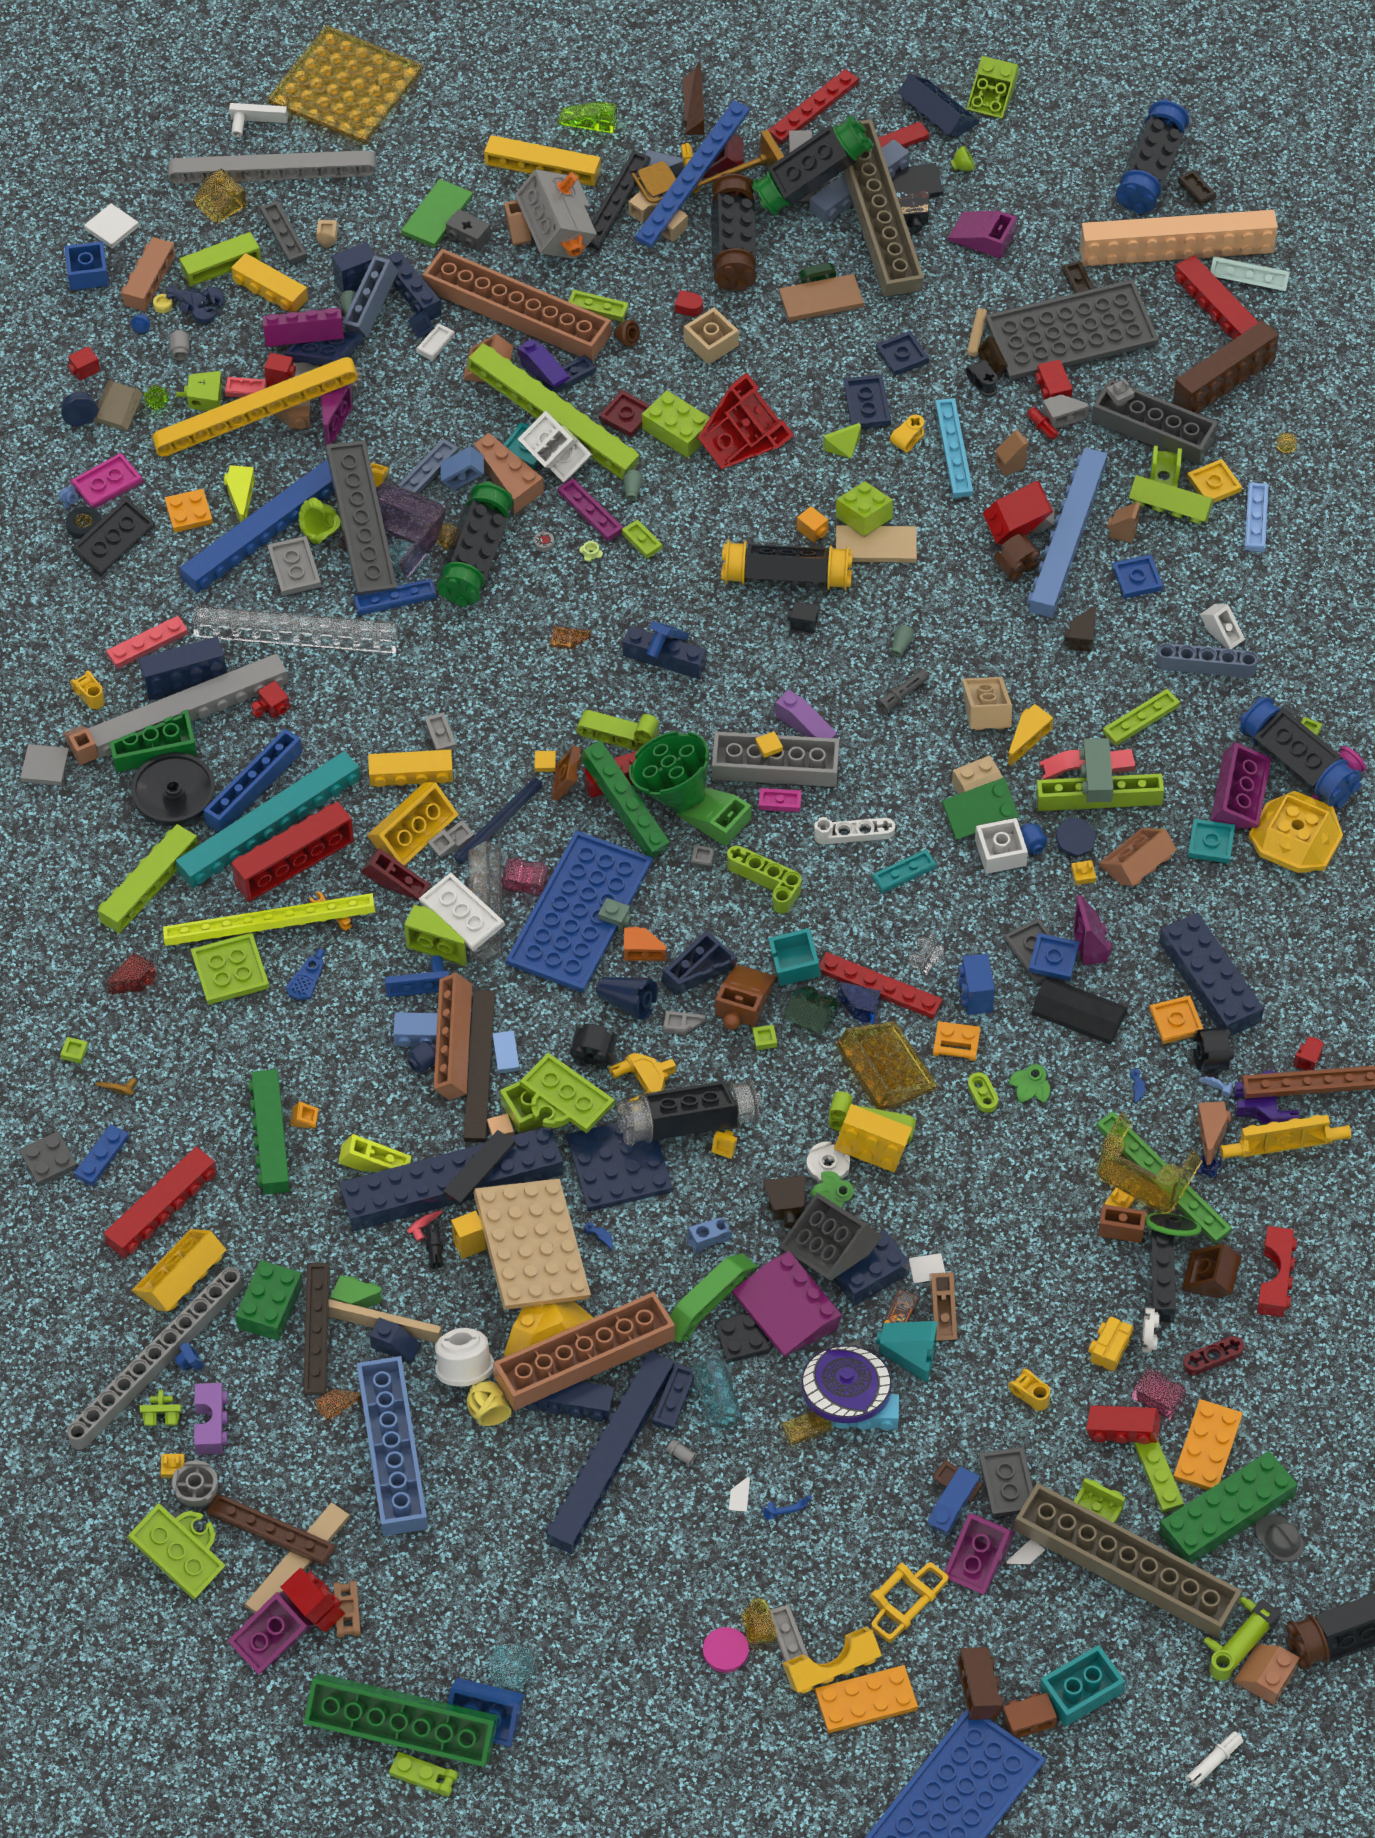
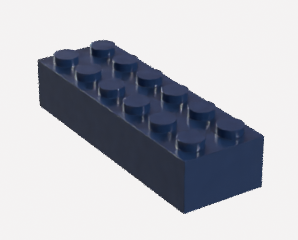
M1198 912L1161 929L1160 945L1217 1028H1229L1230 1036L1262 1022L1263 1006Z

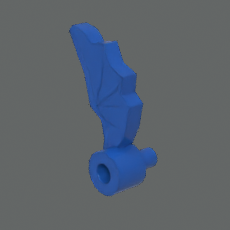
M1133 1069L1130 1073V1078L1135 1082L1133 1086L1134 1103L1143 1098L1146 1091L1144 1081L1139 1078L1141 1074L1139 1069Z
M592 1222L586 1223L584 1232L586 1234H595L599 1241L612 1250L613 1238L610 1236V1232H607L604 1228H595Z

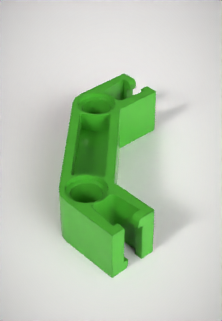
M742 1253L725 1258L678 1302L670 1314V1318L675 1324V1341L679 1343L682 1340H689L699 1322L726 1298L733 1289L749 1278L746 1276L748 1272H756L758 1266Z

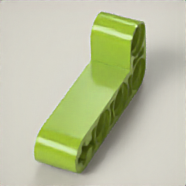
M585 710L576 727V732L589 739L601 740L604 743L638 751L644 744L659 735V722L656 717L650 714H643L639 723L595 711Z
M732 846L728 849V869L735 874L773 890L772 906L774 911L780 914L787 913L801 893V875L790 868L741 846Z
M838 1091L833 1094L829 1111V1127L836 1131L841 1130L849 1107L852 1104L853 1098L849 1093ZM858 1106L912 1127L907 1143L912 1141L916 1120L912 1116Z

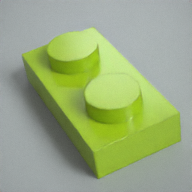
M638 519L622 529V535L646 559L662 550V544Z

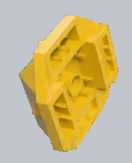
M1293 791L1265 804L1261 812L1259 826L1251 829L1248 838L1253 843L1259 857L1296 873H1305L1315 870H1326L1342 841L1343 833L1333 806L1329 807L1326 803Z

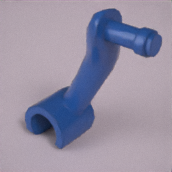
M807 1495L805 1499H800L794 1505L776 1508L775 1503L769 1502L767 1508H762L764 1517L767 1520H771L781 1514L797 1512L808 1505L807 1502L812 1497Z

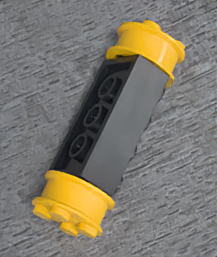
M727 540V543L723 544L722 561L726 562L722 565L721 580H725V584L731 581L742 582V585H745V578H750V581L754 582L768 579L773 583H780L782 580H786L793 584H801L802 581L813 585H821L827 582V590L830 587L844 588V591H847V587H851L852 570H848V568H852L853 550H849V546L846 549L832 548V545L829 548L748 544L747 548V541H744L743 544L730 543V540Z

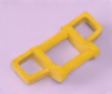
M932 1562L927 1563L915 1575L905 1564L900 1563L889 1579L878 1590H874L870 1594L871 1599L881 1610L872 1621L871 1629L886 1642H893L904 1629H907L911 1625L910 1621L928 1602H932L948 1583V1575ZM929 1571L942 1579L933 1590L919 1580ZM901 1578L921 1596L904 1615L888 1603L884 1597ZM885 1615L899 1625L891 1634L886 1633L878 1626Z

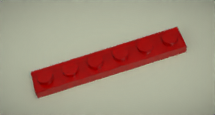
M844 69L772 126L768 131L773 139L780 145L784 144L789 140V131H799L859 84V78Z
M828 952L825 953L819 964L822 975L933 1020L943 1002V999Z

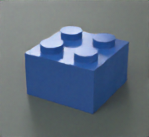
M103 241L64 246L70 291L109 286Z
M988 953L962 956V965H958L959 976L957 978L958 988L962 989L963 993L961 994L962 1007H966L967 1015L993 1012L995 989Z

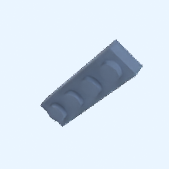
M443 438L394 488V494L411 503L441 472L440 463L459 453V447Z

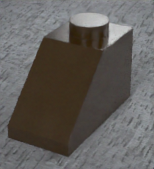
M1091 607L1070 621V628L1065 629L1064 641H1068V650L1092 652L1096 607Z

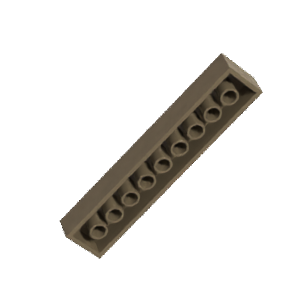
M872 119L860 121L866 129L864 132L866 137L871 139L874 147L871 152L866 151L861 154L859 160L845 169L843 173L883 296L921 291L924 276Z
M1039 1483L1036 1484L1015 1519L1014 1531L1216 1638H1219L1239 1603L1242 1590Z

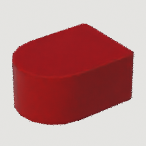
M680 290L675 302V313L693 317L700 315L703 312L702 297L695 293Z

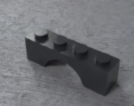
M1151 1230L1149 1243L1152 1267L1151 1308H1155V1312H1158L1159 1322H1174L1176 1312L1174 1236Z

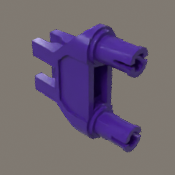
M1267 1070V1071L1263 1072L1262 1074L1276 1073V1072L1273 1071V1070ZM1235 1082L1234 1098L1245 1099L1241 1082ZM1276 1096L1237 1100L1236 1117H1254L1264 1125L1270 1122L1280 1123L1294 1118L1299 1119V1110L1279 1111L1277 1109Z

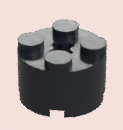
M587 1023L582 1028H579V1025L576 1026L570 1048V1055L574 1058L573 1062L580 1066H585L587 1063L601 1070L607 1069V1066L612 1062L617 1035L614 1032L611 1035L607 1032L608 1028L597 1024Z
M1229 1028L1197 1029L1195 1031L1193 1042H1197L1196 1049H1193V1058L1197 1070H1200V1072L1229 1070L1230 1060L1234 1059V1048L1230 1047Z

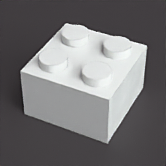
M1017 818L976 826L975 842L986 874L1027 865L1028 851Z

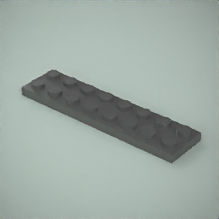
M366 441L328 444L325 450L356 595L397 589Z

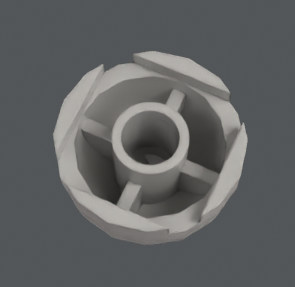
M199 1460L188 1461L184 1463L183 1467L174 1472L172 1478L173 1491L178 1500L185 1506L202 1507L210 1503L216 1496L218 1490L217 1473L206 1462Z

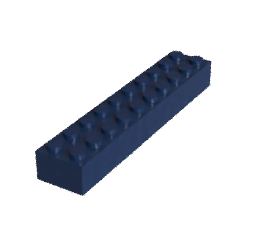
M543 1127L509 1136L515 1141V1146L477 1188L542 1181L564 1175L563 1160L552 1128ZM485 1143L339 1182L341 1197L352 1232L457 1204L443 1194V1190ZM474 1192L466 1201L475 1199Z

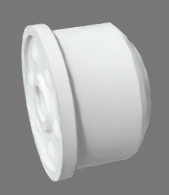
M469 1328L454 1329L445 1333L435 1344L437 1358L435 1366L436 1376L444 1384L450 1386L474 1385L487 1379L494 1371V1359L489 1353L487 1337L480 1331Z

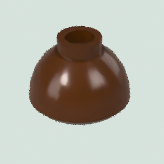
M625 320L614 329V337L624 346L633 347L639 340L640 330L634 320Z

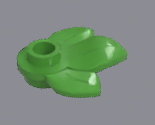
M1039 1064L1030 1065L1026 1070L1016 1071L1009 1080L1010 1085L1017 1087V1098L1020 1103L1026 1102L1034 1096L1043 1103L1049 1098L1050 1085L1046 1081V1070ZM1034 1071L1040 1073L1038 1077H1033L1031 1074Z
M825 1171L821 1172L822 1183L817 1184L810 1192L812 1197L819 1193L842 1208L844 1202L852 1198L854 1188L850 1182L841 1180L837 1173ZM840 1187H845L847 1189V1193L845 1195L839 1193Z

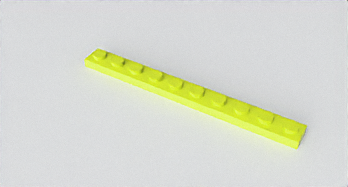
M373 893L164 926L165 946L179 945L180 943L198 942L205 939L241 935L255 931L261 932L268 929L304 925L318 921L324 922L330 919L347 918L355 915H367L375 912Z

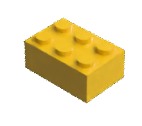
M851 1104L834 1149L895 1173L912 1127Z

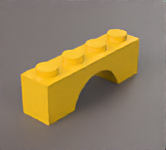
M865 1626L845 1635L844 1647L841 1653L831 1662L815 1663L806 1655L801 1654L782 1664L791 1688L797 1693H807L813 1690V1686L819 1683L827 1684L832 1682L834 1677L840 1674H850L855 1671V1667L862 1664L864 1666L870 1665L876 1661V1658L882 1655L873 1630Z

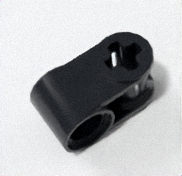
M986 360L966 367L969 381L975 385L981 395L993 397L997 394L996 383L998 376Z

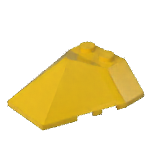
M575 1301L523 1307L512 1326L504 1357L594 1317Z

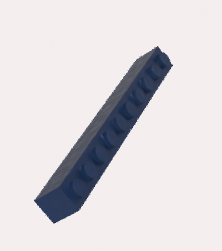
M649 1351L647 1357L641 1359L637 1375H632L629 1381L628 1391L622 1393L619 1398V1407L616 1412H611L608 1418L609 1424L606 1430H601L597 1439V1446L595 1448L592 1447L589 1451L586 1465L580 1467L575 1485H570L565 1503H560L556 1511L557 1517L554 1522L550 1521L545 1531L548 1544L573 1554L662 1395L674 1367L673 1360L653 1351Z

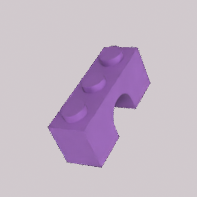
M222 1383L195 1384L194 1404L196 1414L211 1416V1419L204 1424H194L196 1455L223 1454V1445L228 1443L227 1431H223L224 1425L228 1424L227 1411H224V1405L228 1404L227 1391H223Z

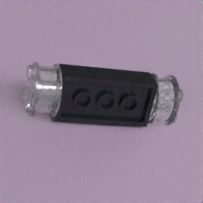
M749 1078L744 1079L742 1083L734 1084L732 1081L727 1083L719 1081L641 1094L637 1100L627 1101L626 1098H623L617 1102L620 1114L617 1126L619 1132H623L624 1142L628 1146H633L634 1142L639 1141L651 1143L652 1139L663 1140L670 1137L705 1133L731 1127L737 1129L741 1124L750 1123L752 1126H755L761 1122L759 1112L761 1095L759 1092H756L754 1082Z

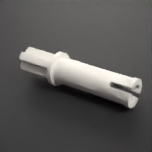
M1234 1731L1221 1744H1216L1215 1749L1193 1771L1186 1775V1780H1191L1190 1784L1196 1788L1221 1762L1230 1758V1754L1243 1742L1241 1735Z

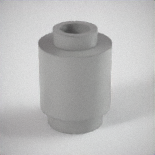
M182 330L174 331L169 336L170 354L175 360H185L190 353L189 335Z

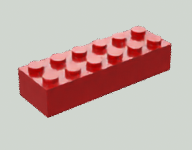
M337 801L332 805H327L320 812L308 816L299 824L291 826L280 835L273 836L266 843L256 846L247 854L237 857L231 862L236 888L249 903L353 843L352 818Z

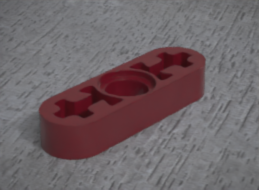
M1230 1336L1193 1351L1185 1356L1183 1369L1187 1374L1194 1376L1233 1361L1242 1356L1244 1342L1237 1336ZM1232 1344L1234 1347L1238 1346L1237 1351H1235L1233 1348L1229 1349L1230 1345ZM1215 1351L1220 1355V1358L1211 1360L1207 1354ZM1190 1361L1198 1363L1197 1367L1190 1365Z

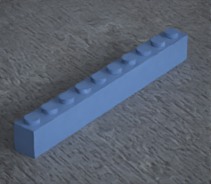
M1084 448L1082 455L1079 454L1077 457L1076 466L1078 467L1077 470L1073 469L1070 480L1073 482L1067 486L1065 493L1067 498L1062 500L1060 506L1062 513L1057 515L1054 526L1056 530L1051 531L1049 538L1051 544L1050 546L1046 545L1044 551L1045 561L1040 562L1038 569L1040 575L1039 577L1035 576L1033 582L1034 592H1030L1027 603L1030 604V613L1050 618L1054 617L1106 468L1108 453Z

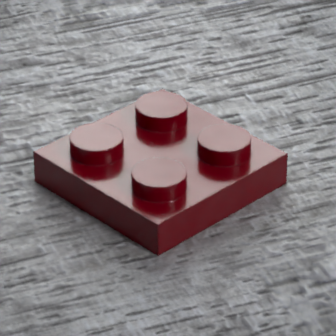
M621 390L599 414V421L632 438L642 426V413L651 405Z

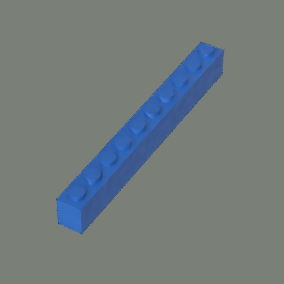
M328 459L179 567L181 580L196 593H199L201 590L209 587L217 578L224 576L232 567L237 566L247 556L252 555L259 547L267 544L278 533H282L293 522L298 521L299 511L305 500L310 498H317L321 501L328 499L334 493Z

